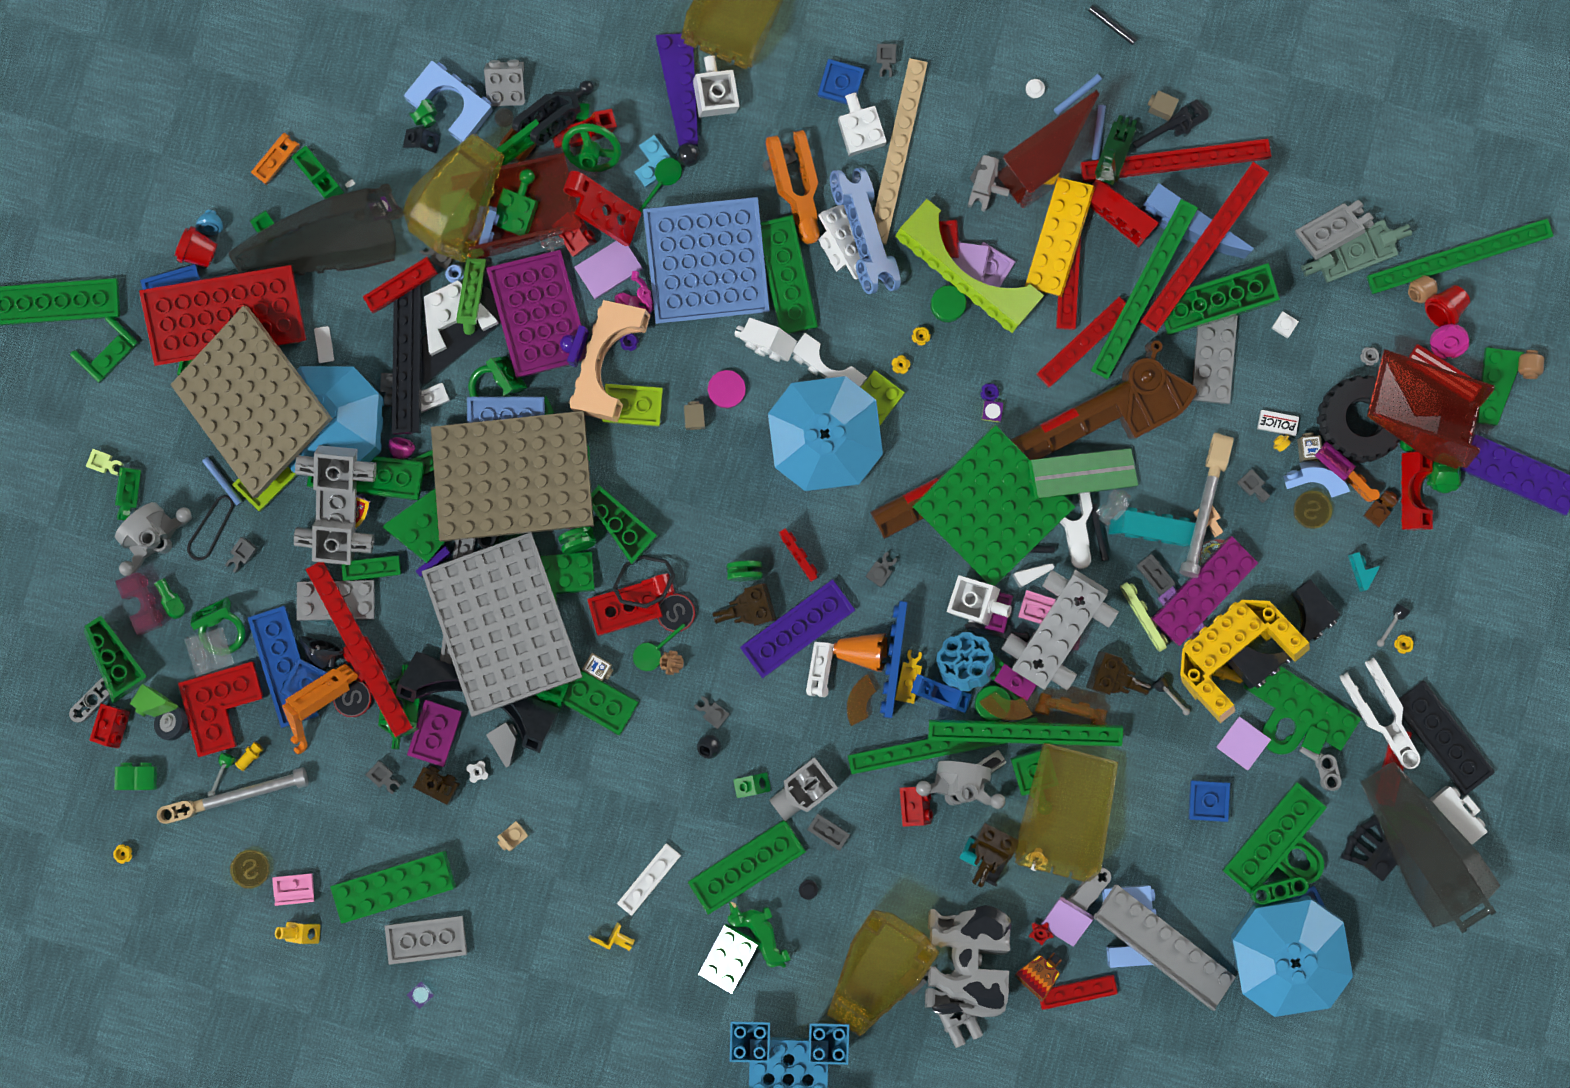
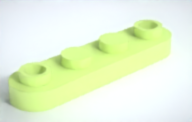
M1127 582L1121 585L1120 589L1156 649L1159 652L1166 649L1168 641L1162 633L1159 634L1156 627L1158 625L1151 619L1152 617L1148 616L1146 612L1148 608L1144 601H1139L1136 596L1138 592L1133 584L1129 585Z

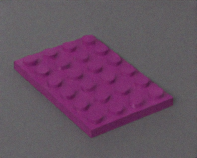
M561 250L487 267L486 270L515 377L520 378L568 366L567 359L569 353L561 349L560 340L565 335L576 336L581 323ZM586 344L584 346L579 363L582 362L583 359H585L586 357Z

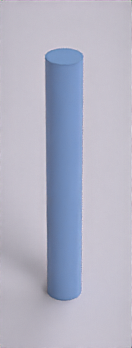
M1095 75L1054 108V112L1059 115L1102 80L1100 75Z
M1098 105L1092 161L1099 160L1106 109L1104 105Z
M206 457L203 459L202 462L236 506L243 503L242 499L210 458Z

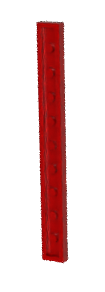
M1269 139L1127 156L1119 178L1271 159ZM1099 160L1081 162L1080 168L1083 183L1096 180L1095 171Z
M1252 162L1140 321L1142 324L1157 333L1269 174L1268 171Z
M318 562L305 569L394 736L397 738L413 729L325 563Z

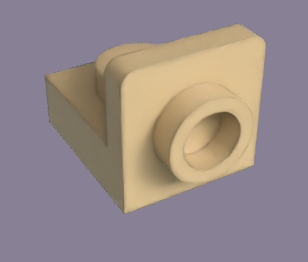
M515 821L497 836L499 839L497 843L504 851L506 849L512 851L529 835Z

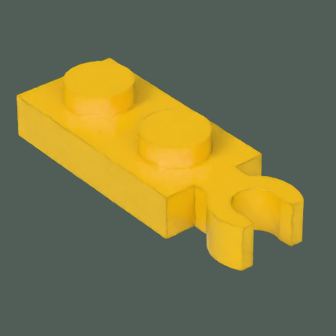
M909 650L907 652L909 662H903L895 700L914 704L916 695L911 693L917 674L920 675L922 666L917 665V662L921 659L922 653L919 652L918 657L914 659L911 657L912 650Z

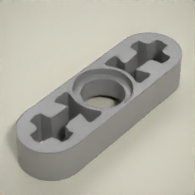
M103 678L70 709L69 716L72 721H86L100 707V704H103L110 697L107 689L101 694L96 691V689L101 691L105 687ZM95 694L98 697V702L92 706L89 704L88 698L90 695ZM85 706L90 708V711L88 709H85L81 713L83 715L82 718H76V710H82Z

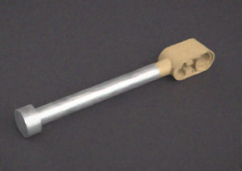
M1219 433L1213 434L1205 467H1209V472L1187 560L1182 562L1179 572L1184 576L1198 578L1201 567L1197 564L1220 472H1225L1233 445V437Z
M304 767L293 770L291 775L194 802L181 801L163 806L157 811V819L163 824L173 823L191 818L197 812L296 785L298 788L306 787L309 785L307 773ZM190 807V810L187 812H178V810ZM167 809L172 813L169 820L164 817V812Z

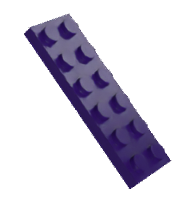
M1477 434L1473 435L1460 466L1461 471L1564 516L1568 514L1570 509V475Z
M832 579L742 645L740 649L763 679L853 613L855 609Z

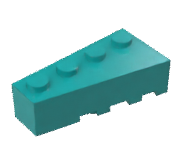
M1126 507V510L1111 512L1108 534H1125L1124 537L1128 538L1143 537L1146 541L1158 542L1161 540V543L1190 547L1196 523L1190 522L1191 519L1179 517V520L1173 519V515L1161 514V516H1156L1153 511L1140 513L1137 512L1136 508Z

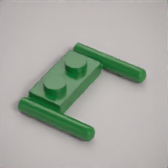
M107 317L105 320L120 335L91 364L76 350L70 353V356L98 383H101L125 359L133 348L139 344L113 317Z

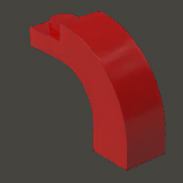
M612 109L593 112L591 117L569 125L553 137L552 140L555 148L562 147L564 134L571 127L580 124H595L613 132L617 127ZM589 131L592 141L604 137L601 134ZM580 133L575 134L571 138L569 143L571 147L583 145Z

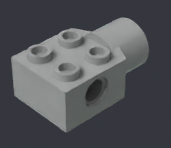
M814 757L785 779V788L770 798L769 801L786 821L801 809L806 812L810 811L837 790L838 787Z

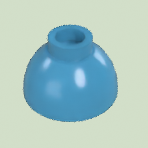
M206 210L198 218L196 228L203 234L216 235L223 230V224L214 210Z

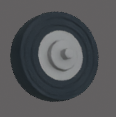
M177 707L173 711L156 716L154 720L156 734L164 740L173 741L179 739L186 731L188 724L187 715L184 710Z

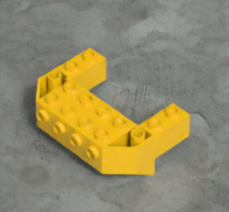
M1241 600L1238 603H1233L1228 608L1229 611L1224 615L1220 614L1217 616L1212 625L1201 629L1198 633L1199 635L1195 639L1188 640L1184 644V648H1182L1180 672L1182 683L1194 699H1198L1220 724L1235 712V707L1213 682L1211 675L1259 635L1266 642L1273 638L1294 662L1310 650L1309 642L1270 601Z

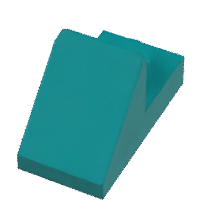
M1360 552L1348 555L1359 591L1368 590L1380 566L1365 570L1366 561L1364 556L1360 555Z

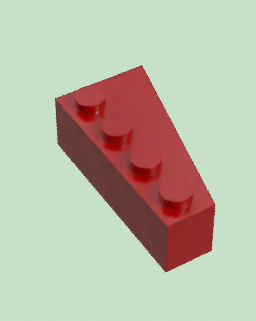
M1095 180L1092 184L1095 190L1089 207L1139 248L1159 222L1133 205L1120 193L1111 189L1108 183Z

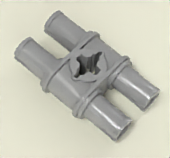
M962 1012L960 1019H957L956 1017L952 1018V1015L955 1013L937 1014L943 1023L944 1031L949 1033L955 1048L966 1044L959 1029L961 1024H966L973 1040L983 1036L977 1022V1016Z

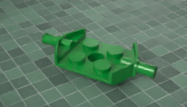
M402 665L401 676H399V678L389 681V684L393 689L395 695L397 692L398 683L401 680L408 665ZM396 696L398 701L403 702V710L413 729L397 738L394 736L380 710L378 726L393 737L391 749L399 750L400 739L418 730L416 724L420 698L416 699L413 703Z

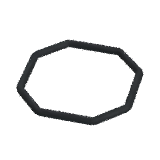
M642 555L637 562L645 559L665 563L671 574L662 596L647 604L622 599L617 586L626 567L632 565L630 562L623 565L613 590L620 603L648 608L666 597L675 578V573L667 560Z

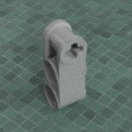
M1103 867L1095 868L1067 900L1086 911L1110 882V872ZM1099 872H1100V873H1104V872H1105V874H1104V877H1106L1105 880L1100 879V880L1098 881V878H1099V877H1098L1097 874H1098Z

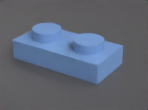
M488 207L479 238V246L484 248L487 247V243L492 242L494 232H491L493 225L497 224L499 218L495 207Z

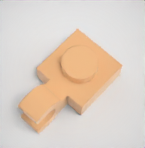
M1212 505L1207 526H1209L1214 537H1217L1223 533V530L1216 522L1221 517ZM1199 509L1193 512L1196 518L1198 516Z

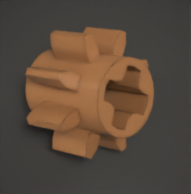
M677 651L664 652V655L660 658L661 670H666L668 675L679 673V670L683 668V658L681 655H677Z

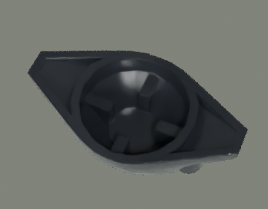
M306 636L299 637L305 650L307 661L319 669L335 667L336 657L344 651L327 641Z

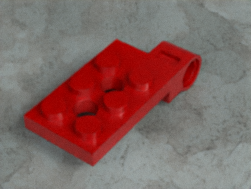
M570 171L563 191L572 197H581L575 214L625 247L630 246L642 212L583 173ZM603 206L607 209V215L603 213ZM617 216L621 217V225L618 224Z
M661 574L618 591L623 600L647 604L662 596L670 579V574ZM671 584L666 596L675 593L673 584ZM614 591L587 599L597 636L663 617L659 602L648 608L635 606L633 611H625V604L619 602ZM614 607L616 609L614 617H607L606 610L608 608Z

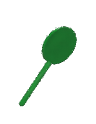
M664 158L657 163L655 177L658 184L640 207V212L643 211L662 184L672 185L679 180L682 168L676 159Z
M683 623L658 646L651 643H642L637 646L633 653V662L636 667L643 671L656 669L660 664L661 658L659 649L686 625Z

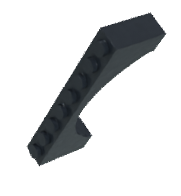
M416 651L398 683L396 696L414 703L416 699L432 693L443 691L463 692L453 665ZM528 697L501 707L516 724L522 736V746L540 753L557 719L559 708L537 700L534 697Z

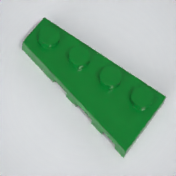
M1495 348L1484 349L1481 384L1483 385L1480 388L1477 424L1498 425L1518 371L1519 356L1524 354V352Z

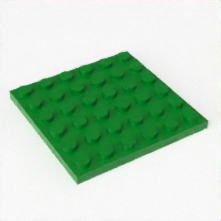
M996 425L988 430L912 505L989 585L993 586L1010 572L1075 508L1065 496L1035 499L1028 464L1030 460Z

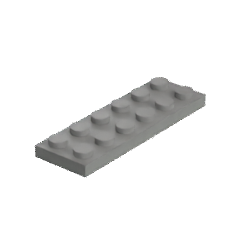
M1238 316L1197 327L1192 385L1196 387L1197 392L1192 401L1230 404Z

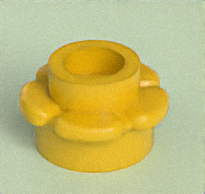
M925 327L915 328L912 335L913 342L921 346L925 345L930 340L929 330Z
M903 355L894 358L891 363L895 373L905 374L910 367V361Z
M1279 435L1273 441V448L1279 452L1285 450L1291 444V441L1288 439L1289 436Z
M1400 635L1394 642L1395 648L1401 654L1410 652L1413 649V640L1409 636Z
M124 844L118 845L113 852V856L118 863L124 864L132 859V849Z

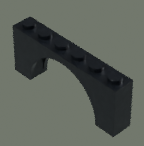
M1311 579L1291 594L1300 611L1301 627L1299 632L1308 642L1311 639L1317 640L1323 635V629L1326 627L1330 629L1337 623L1336 619L1340 614ZM1246 646L1227 663L1249 689L1255 686L1258 689L1266 683L1265 678L1268 675L1274 676L1281 670L1279 668L1280 665L1283 663L1287 665L1293 659L1285 651L1277 654H1265Z

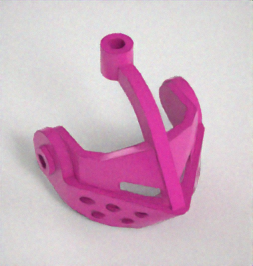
M632 271L631 280L636 281L641 286L637 290V296L619 293L615 296V303L643 308L650 314L654 310L651 291L648 289L645 281L639 277L640 273ZM639 303L646 304V307L639 306Z

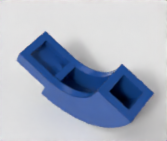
M917 674L911 693L964 713L967 711L972 696L964 691L941 684Z

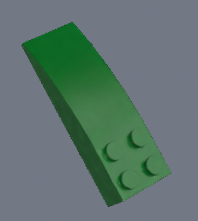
M1269 263L1188 288L1164 321L1167 334L1186 331L1280 303Z

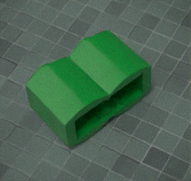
M120 763V767H115L114 790H156L157 767H152V763H140V767H132V763Z

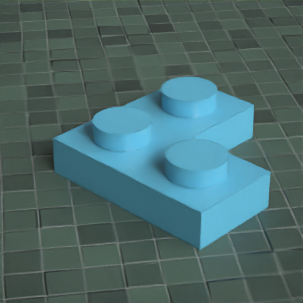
M655 135L639 145V148L649 162L634 171L645 188L657 181L655 177L657 163L664 158H671Z

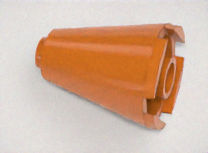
M886 633L839 639L837 643H834L833 653L836 654L838 659L882 672L885 668V663H882V660L887 658L888 645L887 637H885Z

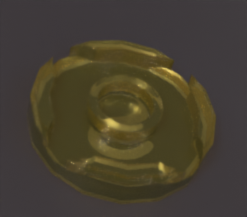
M1308 491L1296 499L1293 506L1294 517L1305 528H1320L1328 523L1331 518L1332 505L1328 497L1323 493Z
M245 850L238 853L230 865V874L233 881L243 888H256L262 885L270 873L268 859L256 850Z

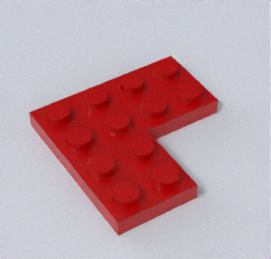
M254 662L178 683L197 756L203 757L237 747L227 709L264 699Z

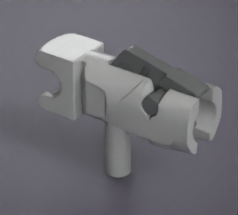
M983 155L970 176V180L974 185L967 205L969 208L973 206L975 201H980L982 203L981 211L985 212L991 192L1008 197L1010 189L996 186V183H994L995 177L998 176V159Z

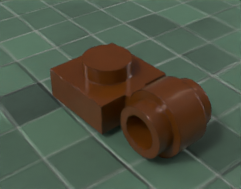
M1386 490L1379 498L1382 500L1381 504L1375 500L1363 515L1377 528L1381 526L1391 513L1386 507L1393 508L1399 500L1392 491Z

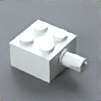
M715 56L704 57L706 73L696 74L693 80L699 117L736 113L739 108L733 70L717 71Z
M857 93L846 95L845 98L850 113L840 116L838 123L849 157L885 146L886 139L876 107L872 106L861 109Z
M752 318L748 319L745 328L740 325L736 327L741 332L735 330L734 333L735 337L746 342L745 346L755 350L756 354L763 357L769 355V358L780 362V360L788 362L797 343L794 338L779 327Z
M958 575L947 612L988 626L992 613L1008 618L1011 614L1012 606L996 602L1000 592L999 588Z

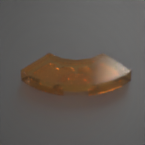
M868 674L854 685L848 697L847 717L851 726L868 718L866 712L867 702L870 696L876 692Z
M994 692L979 701L986 711L1001 719L1020 720L1033 715L1023 698L1006 700L997 692Z

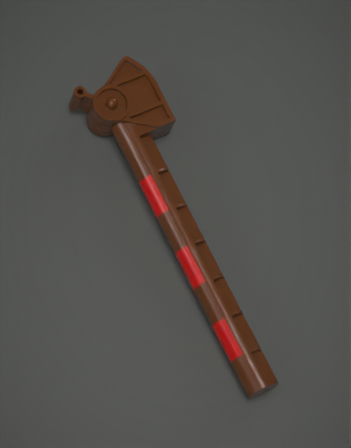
M1152 341L1145 345L1147 353L1144 359L1133 361L1126 366L1122 376V383L1014 437L1011 441L1029 460L1041 459L1117 419H1120L1128 438L1135 439L1179 416L1190 405L1197 389L1190 383L1165 370L1155 360L1157 352L1162 349V343L1160 341ZM944 474L870 511L883 539L924 519L912 505Z

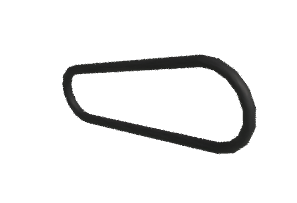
M222 495L217 498L188 542L187 552L192 559L197 561L204 560L211 554L234 507V502L229 496ZM227 498L231 502V507L208 553L202 558L194 557L190 552L192 541L219 500Z

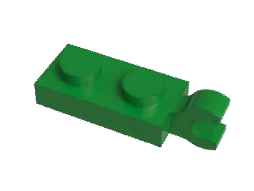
M120 467L115 506H120L117 520L125 521L130 516V508H136L141 470Z

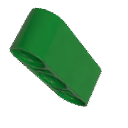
M1294 876L1254 886L1250 890V898L1256 903L1267 904L1303 895L1308 891L1309 885L1304 878ZM1300 880L1302 883V888L1299 891H1296L1294 889V883ZM1281 885L1283 893L1277 896L1275 888ZM1258 890L1264 891V898L1261 900L1256 898Z

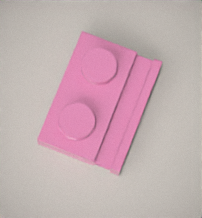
M1026 590L1018 617L1041 624L1053 606L1055 599Z
M313 873L272 878L275 906L315 902Z

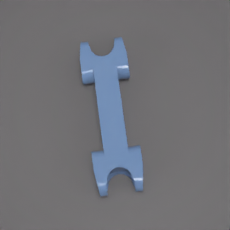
M855 168L852 173V182H850L841 170L832 171L830 175L832 195L837 205H844L860 256V260L856 262V272L863 290L867 294L876 293L878 290V279L884 283L889 291L898 290L901 283L899 269L893 256H886L870 205V202L874 199V189L868 173L864 168Z

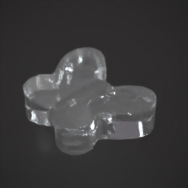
M549 237L547 241H540L541 247L552 252L554 247L564 245V238Z

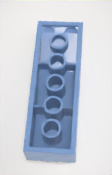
M1158 183L1140 210L1159 222L1158 225L1165 230L1181 198ZM1197 210L1183 238L1196 243L1212 219ZM1228 231L1214 251L1245 259L1254 248Z

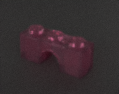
M136 572L115 581L122 599L129 600L137 597L141 603L139 612L130 616L137 635L146 634L163 626L161 623L163 617L159 610L156 611L154 606L156 600L153 594L148 591L147 586L149 583L145 575Z

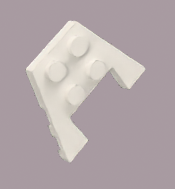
M458 280L424 296L428 347L431 356L447 349L440 331L457 323L456 317L462 284ZM480 303L477 320L482 330L485 331L499 323Z

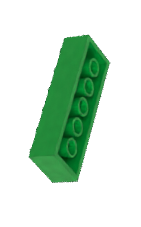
M446 851L336 884L330 886L340 922L343 924L456 888Z

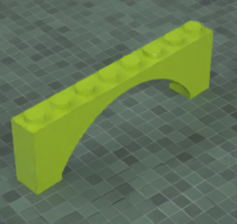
M926 199L900 227L895 237L903 245L909 247L916 256L921 257L932 269L938 271L945 280L950 281L961 293L967 295L975 305L980 306L990 317L997 320L1004 329L1013 333L1037 306L1044 295L1030 283L1027 287L1001 288L979 282L963 272L951 259L942 242L939 230V214L941 210Z

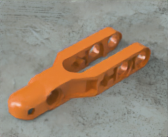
M803 130L793 132L796 147L794 151L797 153L800 163L799 170L805 190L804 196L796 195L793 192L779 137H767L766 148L778 194L791 206L800 240L806 244H813L820 237L817 211L813 200L818 179L807 136Z

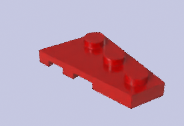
M786 528L779 532L780 538L812 583L818 578L816 574L819 572L813 563L809 565L805 559L808 557L802 547L798 548L795 543L797 540L792 532L788 533Z

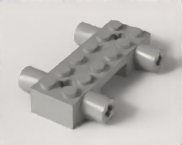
M319 445L314 453V457L300 455L296 457L295 474L314 476L313 490H316V520L313 524V529L296 527L294 546L312 548L313 562L351 565L355 552H373L374 534L355 533L357 481H375L376 463L357 461L358 449Z
M1052 570L1042 587L1057 595L1053 606L1028 642L1011 633L1001 649L1016 658L1012 670L1045 690L1049 682L1053 681L1068 690L1077 674L1062 665L1072 647L1092 618L1109 628L1119 611L1103 602L1108 590L1079 571L1074 570L1070 578L1066 579ZM1080 596H1083L1084 598L1083 600L1079 601L1077 600V597L1079 598ZM1041 659L1042 663H1037L1036 661Z

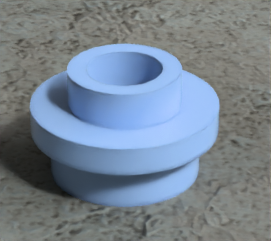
M456 264L449 266L445 272L447 280L451 283L457 280L461 282L464 278L463 268ZM454 272L459 273L457 277H452V274Z

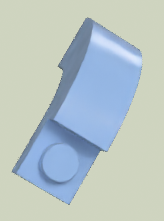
M1318 461L1299 463L1300 471L1292 470L1283 476L1287 489L1308 482H1316L1328 489L1331 498L1350 492L1346 480L1343 481L1325 464Z

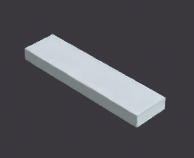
M666 843L617 904L632 916L681 855Z

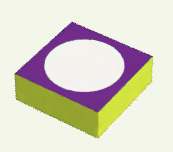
M984 400L982 420L1001 422L1003 403Z

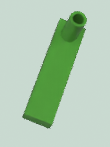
M467 258L456 320L457 323L463 324L464 333L468 335L475 332L486 259Z

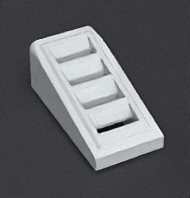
M1047 564L1015 572L1012 575L1018 586L1023 587L1053 570L1054 565Z

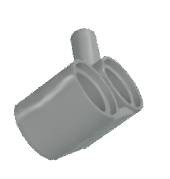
M1301 746L1299 751L1315 761L1314 763L1319 770L1321 787L1327 791L1338 790L1341 786V778L1336 759L1332 755L1316 754ZM1324 758H1328L1330 761L1328 768L1322 766ZM1329 777H1332L1335 781L1331 788L1327 785Z

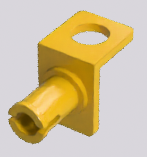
M287 922L286 927L276 928L275 937L279 940L285 939L287 942L298 944H318L321 925ZM313 928L315 936L309 939L308 931Z
M618 922L607 943L592 935L588 937L589 940L609 950L615 943L630 951L631 945L635 941L620 933L621 924Z

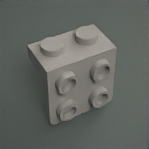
M513 59L508 62L500 63L499 60H491L489 63H486L484 68L486 97L492 103L491 106H514L525 103L524 62Z

